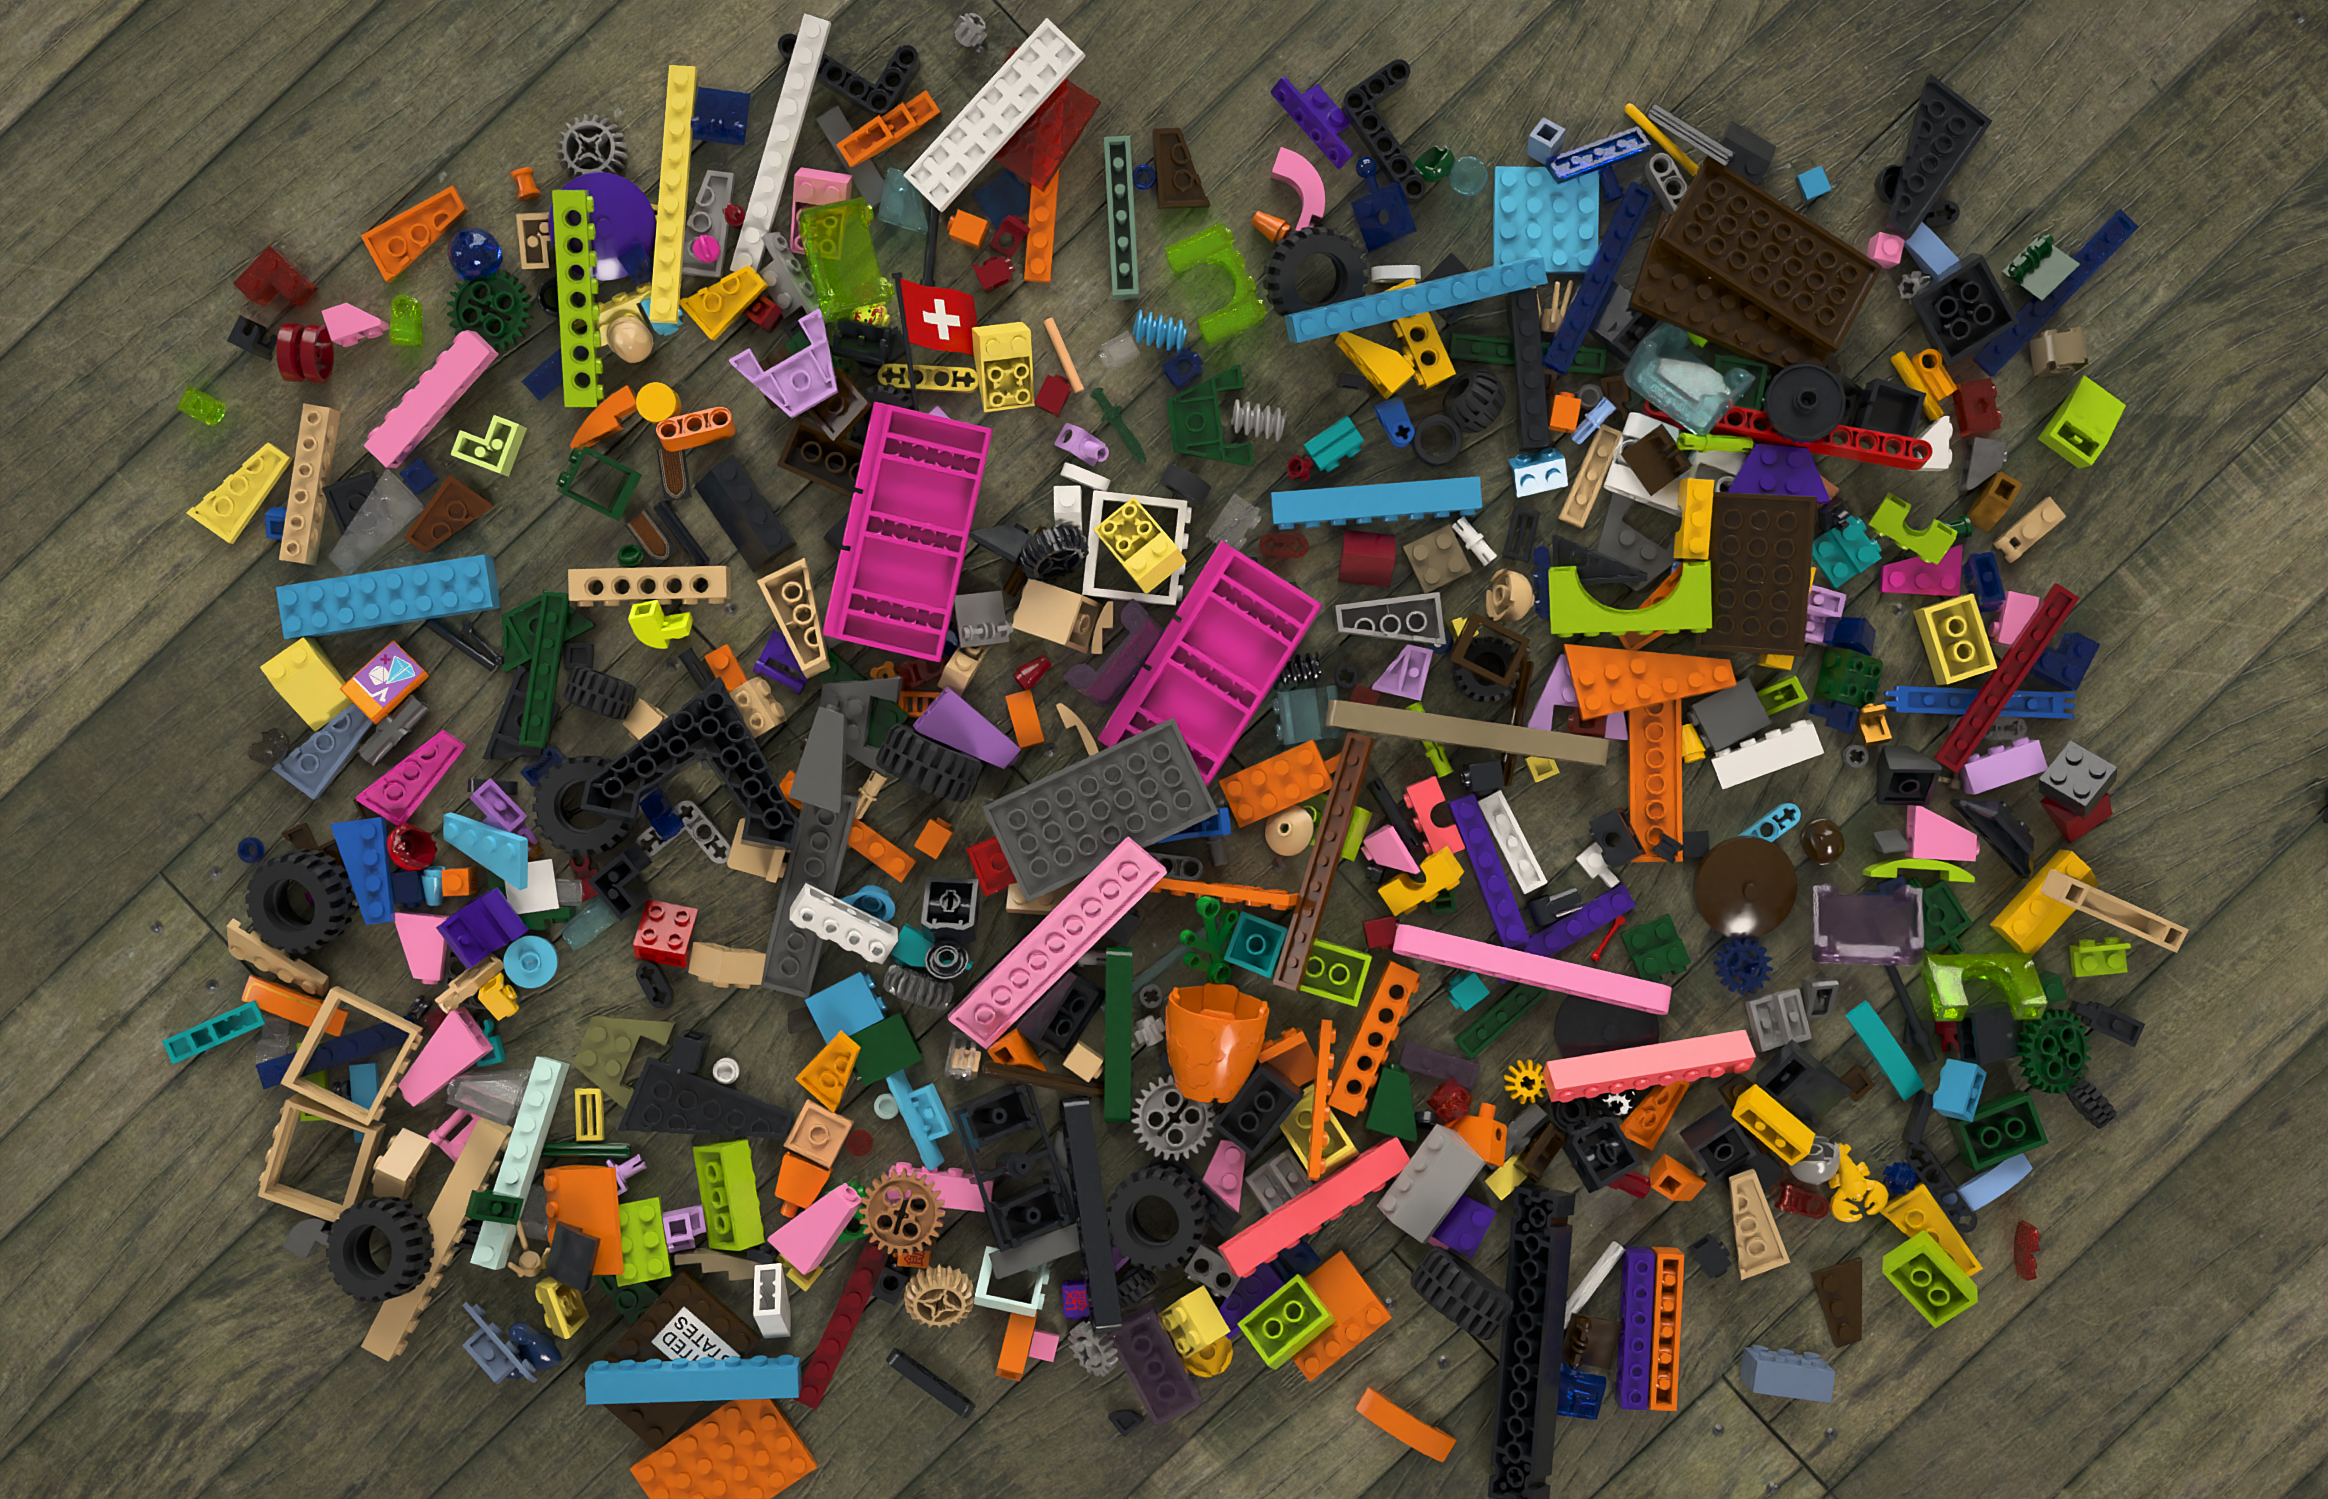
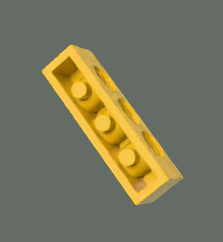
M1412 278L1397 286L1385 290L1384 292L1411 285H1416V283L1414 281V278ZM1429 312L1412 315L1409 318L1404 317L1393 320L1394 323L1391 324L1392 330L1396 338L1401 337L1405 346L1402 347V352L1415 365L1413 377L1418 386L1422 385L1423 389L1426 390L1454 377L1456 374ZM1419 330L1423 335V340L1419 342L1412 340L1410 331ZM1424 353L1430 354L1434 360L1433 364L1429 366L1424 365L1421 362V355Z

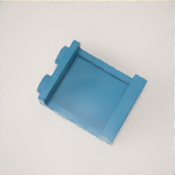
M864 969L805 999L826 1044L841 1030L847 1036H850L887 1016L885 1012L888 1010L886 1002L882 996H877L873 989L876 987V983L870 973L866 974Z

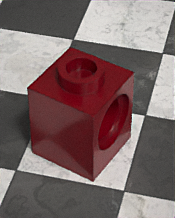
M1055 374L1054 377L1047 375L1034 401L1035 406L1059 417L1072 391V387L1068 385L1069 380L1058 374Z

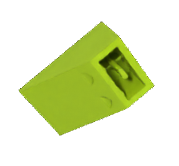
M2083 375L2037 439L2078 469L2091 466L2107 445L2126 405Z

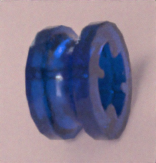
M1140 164L1133 171V183L1140 190L1152 188L1156 180L1154 169L1150 165ZM1143 171L1149 173L1148 178L1151 180L1148 183L1146 180L1144 184L1140 183L1138 173L1141 172L1143 174Z

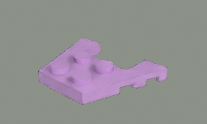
M819 308L798 320L811 345L769 370L763 371L750 348L729 359L730 364L791 418L798 416L838 393L823 314Z
M1559 654L1526 728L1551 731L1554 705L1578 707L1564 654ZM1623 712L1605 716L1603 738L1628 740Z

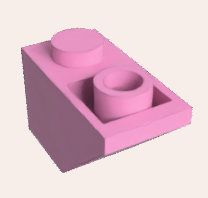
M348 303L322 311L331 340L343 347L355 345L358 343V339L364 337H379L383 335L382 331L390 329L388 323Z

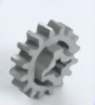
M1082 1321L1070 1331L1071 1335L1068 1337V1340L1072 1344L1069 1345V1348L1075 1353L1073 1357L1079 1358V1365L1085 1367L1088 1373L1093 1370L1095 1376L1101 1374L1104 1377L1117 1366L1115 1363L1119 1359L1114 1354L1118 1351L1111 1345L1113 1340L1107 1339V1332L1094 1334L1090 1321L1087 1323Z

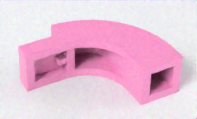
M1281 147L1272 170L1271 178L1290 185L1301 198L1302 213L1296 230L1300 231L1303 227H1314V223H1311L1310 220L1321 223L1325 208V191L1321 178L1311 163L1304 157Z

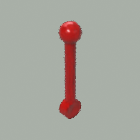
M1620 915L1614 919V925L1597 951L1591 954L1590 958L1592 961L1597 962L1600 960L1601 952L1618 926L1625 923L1624 916Z

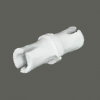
M1465 516L1451 526L1466 543L1465 547L1474 552L1484 567L1497 557L1482 539L1484 536L1475 531L1465 519Z

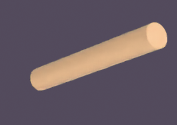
M1053 317L1043 321L1073 391L1074 393L1084 390L1054 319Z

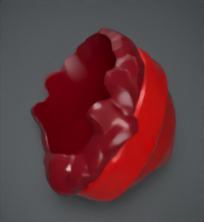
M400 823L387 838V849L390 858L397 866L407 871H417L429 867L438 851L436 842L432 840L430 832L416 828L408 823Z

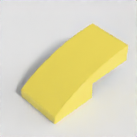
M1524 1149L1516 1154L1513 1153L1504 1162L1503 1167H1498L1483 1178L1500 1200H1503L1514 1190V1186L1520 1185L1527 1178L1526 1175L1513 1165Z

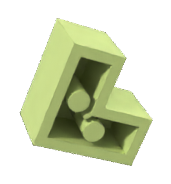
M494 415L485 439L460 430L451 455L509 477L527 428Z

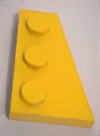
M747 265L722 278L720 282L697 291L698 293L693 296L681 299L679 304L705 334L715 341L768 287V284L751 266Z

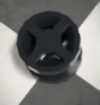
M1661 833L1658 844L1653 846L1650 851L1673 864L1676 860L1675 855L1677 852L1682 851L1684 846L1668 835Z

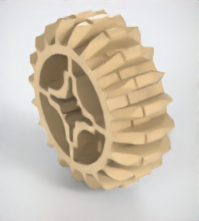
M940 1264L937 1268L928 1266L927 1271L919 1269L917 1275H912L910 1281L907 1282L904 1293L905 1307L907 1313H910L911 1318L918 1319L919 1325L927 1323L929 1328L932 1325H937L939 1329L942 1325L951 1327L952 1322L960 1324L962 1318H967L969 1312L972 1311L975 1298L973 1284L967 1274H961L960 1268L953 1271L950 1265L947 1268H942Z

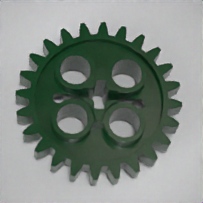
M482 267L481 274L473 269V278L463 275L465 283L463 285L455 283L459 289L458 293L450 291L455 300L447 302V305L453 307V311L448 312L447 316L455 318L449 325L453 328H458L454 333L455 336L466 330L477 332L496 352H499V346L503 350L508 351L509 342L517 346L516 337L525 338L522 329H531L525 323L526 319H534V316L527 313V310L534 308V305L526 303L531 298V295L522 293L526 286L522 283L517 284L519 278L514 275L510 277V273L506 270H503L500 274V270L496 267H493L491 273L489 269ZM487 287V296L480 299V291ZM511 298V306L504 310L503 302L505 299ZM470 300L477 301L511 317V320L507 321L470 304ZM476 311L478 317L475 322L470 323L469 317L471 313ZM501 322V330L494 334V324Z
M2047 1009V1012L2039 1011V1017L2031 1016L2033 1024L2025 1023V1027L2028 1030L2027 1033L2020 1032L2024 1041L2017 1043L2018 1046L2022 1047V1051L2018 1052L2017 1056L2022 1057L2023 1060L2018 1066L2025 1067L2022 1076L2029 1077L2027 1083L2034 1085V1089L2042 1090L2045 1093L2062 1094V1091L2069 1092L2070 1086L2076 1087V1078L2084 1079L2081 1071L2089 1069L2085 1065V1061L2091 1060V1057L2086 1055V1052L2090 1051L2092 1047L2086 1046L2090 1036L2083 1035L2087 1027L2080 1026L2082 1020L2074 1018V1013H2068L2066 1010Z

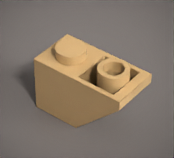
M959 645L947 663L937 686L942 689L948 686L961 697L974 677L989 647L987 645L960 648Z

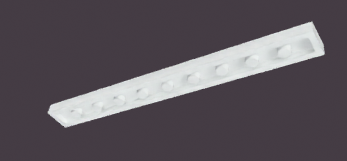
M804 13L730 267L731 271L736 272L748 265L759 273L766 249L761 237L770 233L831 27L829 21Z

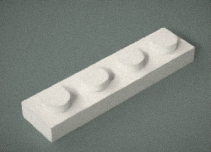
M1498 790L1478 800L1479 808L1522 893L1526 894L1548 883L1502 791Z

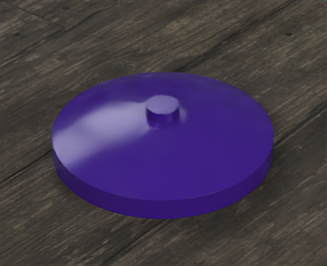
M593 172L572 179L560 189L589 190V196H593L594 212H590V223L595 224L596 237L595 240H591L592 251L597 253V267H593V278H598V280L619 279L633 273L643 265L654 247L656 219L649 200L636 185L615 174ZM552 202L548 215V232L555 249ZM571 210L568 214V220L571 224L577 226L581 223V215L578 211ZM575 237L570 240L571 250L580 253L583 249L582 241ZM573 265L571 269L584 276V269L579 265Z

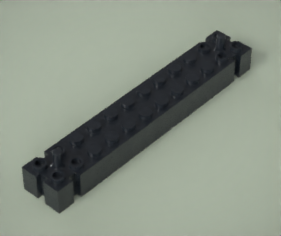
M1535 1184L1514 1186L1513 1207L1518 1208L1517 1217H1512L1505 1289V1293L1513 1300L1514 1305L1513 1311L1502 1325L1490 1466L1496 1467L1494 1475L1489 1476L1488 1497L1493 1499L1550 1498L1551 1485L1547 1484L1545 1479L1546 1476L1552 1475L1573 1225L1568 1224V1216L1574 1215L1576 1194L1561 1190L1549 1191L1548 1187Z

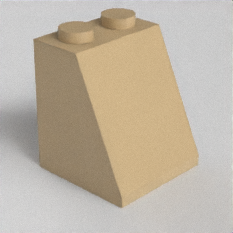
M1028 579L1027 584L1022 589V599L1019 607L1013 615L1012 627L1087 654L1103 604L1083 595L1037 580Z

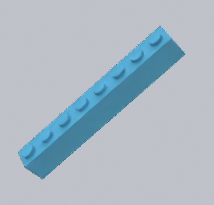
M1480 477L1272 492L1270 494L1272 526H1278L1279 530L1294 529V524H1304L1305 528L1320 527V522H1330V526L1346 525V520H1356V524L1372 523V518H1382V522L1398 521V516H1408V520L1424 519V514H1434V518L1450 517L1449 512H1460V516L1476 515L1475 510L1482 508Z
M781 1355L778 1358L755 1356L752 1359H741L740 1357L732 1356L725 1360H714L712 1357H704L694 1361H688L686 1358H677L673 1361L650 1359L646 1362L623 1360L619 1363H608V1361L604 1360L596 1361L589 1365L585 1373L586 1405L799 1398L801 1390L800 1357Z

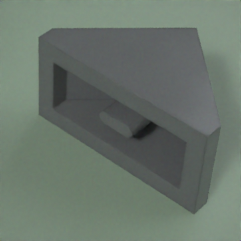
M1827 976L1801 979L1803 1005L1807 1019L1831 1017L1839 987L1838 980Z

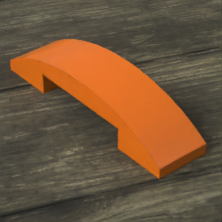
M1369 1386L1355 1406L1359 1413L1392 1436L1440 1462H1444L1456 1442V1439L1435 1426L1431 1427Z

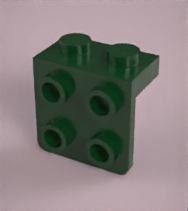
M1826 646L1814 697L1842 702L1860 709L1867 704L1874 703L1879 679L1882 674V660L1850 649Z

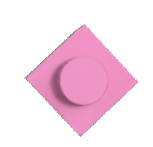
M1879 232L1870 238L1866 256L1883 266L1882 268L1890 270L1900 263L1904 240L1899 236Z

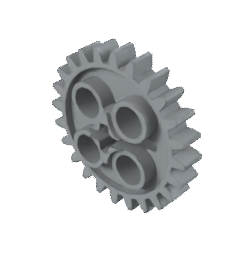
M1171 1075L1167 1076L1166 1083H1164L1161 1077L1157 1078L1158 1086L1149 1082V1092L1143 1089L1140 1090L1144 1098L1134 1099L1140 1106L1139 1108L1131 1109V1112L1137 1114V1118L1130 1120V1122L1138 1124V1128L1132 1132L1141 1133L1142 1136L1137 1142H1147L1145 1151L1154 1148V1157L1163 1152V1160H1168L1170 1154H1172L1174 1161H1178L1179 1153H1182L1183 1157L1187 1159L1189 1158L1188 1150L1197 1154V1144L1206 1146L1202 1139L1203 1136H1212L1206 1130L1207 1127H1214L1212 1126L1213 1123L1208 1121V1118L1215 1116V1113L1208 1112L1207 1110L1213 1103L1198 1102L1184 1097L1176 1088ZM1169 1092H1173L1177 1096L1178 1100L1174 1107L1166 1104L1165 1097ZM1187 1099L1188 1104L1176 1116L1178 1122L1170 1123L1159 1137L1157 1135L1158 1131L1170 1120L1168 1113H1175L1183 1101ZM1189 1109L1194 1110L1197 1114V1119L1193 1124H1189L1185 1120V1113ZM1152 1112H1157L1161 1117V1122L1157 1127L1151 1126L1148 1121L1149 1115ZM1172 1129H1176L1180 1133V1140L1176 1144H1172L1168 1139V1134Z

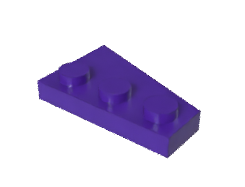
M1262 1262L1255 1267L1257 1270L1246 1278L1241 1277L1228 1298L1225 1297L1218 1307L1221 1316L1231 1331L1225 1335L1228 1339H1231L1241 1330L1238 1326L1241 1320L1285 1285L1268 1263Z

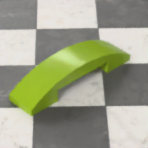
M1893 858L1875 863L1863 869V875L1897 878V868L1940 870V879L1957 882H1975V877L1955 865L1932 859Z

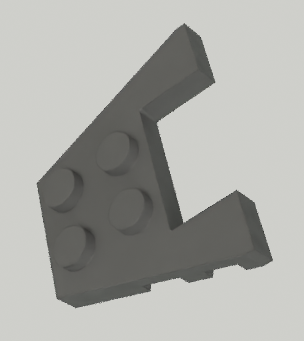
M1611 492V499L1606 510L1605 521L1596 551L1648 572V581L1621 583L1633 592H1638L1679 560L1678 558H1673L1675 535L1666 549H1663L1621 521L1636 497L1631 499Z
M903 677L825 683L822 686L820 707L826 708L827 704L842 708L841 714L848 716L846 753L883 776L889 774L876 765V756L880 748L867 745L873 697L897 702L900 700Z

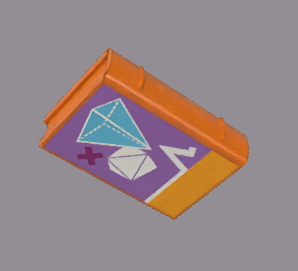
M393 640L347 681L340 690L377 725L417 687H420L429 675Z

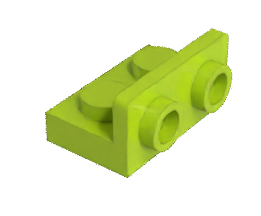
M2121 937L2104 938L2105 942L2096 943L2094 939L2079 940V945H2069L2072 976L2084 977L2128 972L2126 949L2131 948V943L2121 941Z

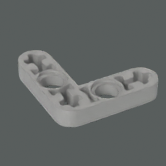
M692 800L678 803L642 833L635 842L643 850L642 847L645 845L643 840L653 839L656 835L652 831L655 830L657 836L664 840V842L661 844L660 840H656L651 845L652 851L649 849L644 851L650 857L657 854L683 831L687 830L708 857L718 864L728 861L732 844L703 809ZM683 806H692L694 809L691 812L693 817L687 816L680 820L684 824L681 827L679 821L672 817V815L675 813V816L679 817L684 813ZM665 821H670L675 826L674 833L670 836L664 835L661 831V825ZM702 824H706L711 828L712 833L708 839H702L698 835V828ZM716 836L719 837V840L715 841V843L719 847L725 846L727 848L725 858L715 855L718 850L714 845H710L709 848L706 845L713 841Z

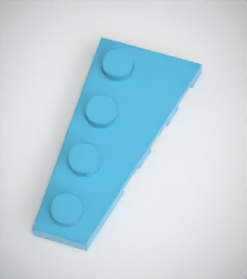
M452 812L443 815V839L518 890L528 888V838Z

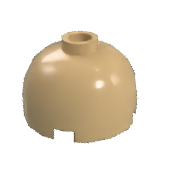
M1501 569L1493 575L1490 581L1494 582L1492 592L1487 590L1486 593L1487 614L1489 617H1494L1493 620L1498 622H1514L1522 619L1534 604V594L1530 582L1522 574L1510 570Z

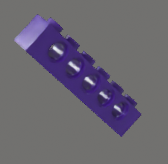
M1623 1246L1625 1252L1622 1254L1619 1322H1622V1327L1618 1338L1615 1401L1621 1409L1647 1410L1655 1254L1649 1247Z

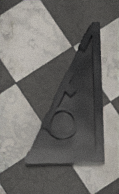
M1552 535L1554 567L1576 566L1582 585L1648 581V572L1561 536Z

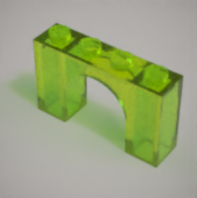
M1222 222L1165 247L1164 254L1175 277L1200 265L1215 264L1226 269L1234 280L1235 295L1230 303L1222 309L1197 320V326L1207 348L1263 323L1265 320L1264 314L1267 313L1263 300H1257L1253 290L1256 289V285L1252 276H1246L1243 266L1246 264L1241 252H1235L1232 243L1235 242L1233 234L1229 227L1224 228Z
M2030 953L1926 955L1921 969L1922 978L1936 1021L1963 1020L1968 1008V1002L1961 982L1972 978L1988 980L2000 987L2008 999L2014 1020L2041 1019L2048 1004Z

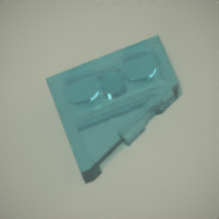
M890 167L887 170L877 219L926 234L928 232V224L919 190L904 176L906 172Z

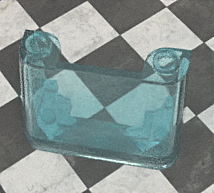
M1665 322L1641 341L1624 371V380L1631 389L1687 430L1698 436H1704L1718 424L1744 395L1756 377L1742 368H1733L1723 377L1683 348L1688 339L1687 331Z

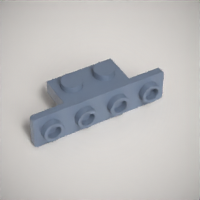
M465 1302L462 1306L481 1326L462 1345L497 1384L516 1367L526 1379L535 1383L538 1380L533 1374L536 1371L535 1367L527 1359L522 1361L517 1356L520 1352L519 1349L510 1340L505 1342L501 1338L503 1331L494 1322L489 1324L484 1317L487 1313L477 1303L473 1306Z

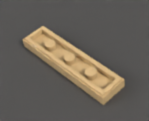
M1601 424L1600 429L1597 428L1558 517L1559 520L1583 529L1613 461L1614 450L1618 446L1623 433L1605 424Z

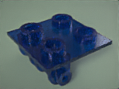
M698 87L695 118H691L690 123L693 129L692 139L744 146L751 94Z

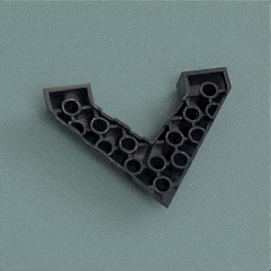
M721 676L713 681L701 693L699 692L685 703L681 709L670 715L637 741L629 750L623 752L609 763L600 773L590 778L585 784L580 809L607 819L635 824L640 798L704 758L745 817L741 838L742 845L773 850H794L799 828L796 816L789 807L780 786L774 779L765 758L750 730L747 728L734 700L726 689Z

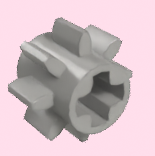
M965 13L964 16L960 15L953 24L957 28L955 30V37L964 46L970 47L972 45L975 47L977 43L981 44L987 36L983 32L986 28L985 22L977 14L970 13L968 15Z
M1914 271L1912 274L1903 275V281L1897 286L1901 294L1900 299H1909L1910 305H1912L1910 298L1930 283V276L1921 277V271Z
M1149 1015L1135 1023L1138 1029L1133 1032L1139 1044L1145 1042L1146 1046L1149 1047L1164 1039L1162 1032L1165 1031V1025L1161 1018L1155 1020L1153 1015Z

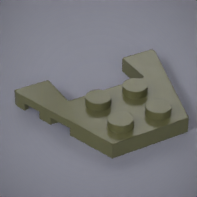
M595 1015L592 1017L573 1065L626 1110L634 1089L623 1085L622 1081L641 1036L667 1045L676 1022Z

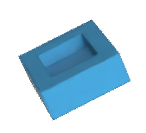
M1822 165L1795 178L1805 202L1831 190Z

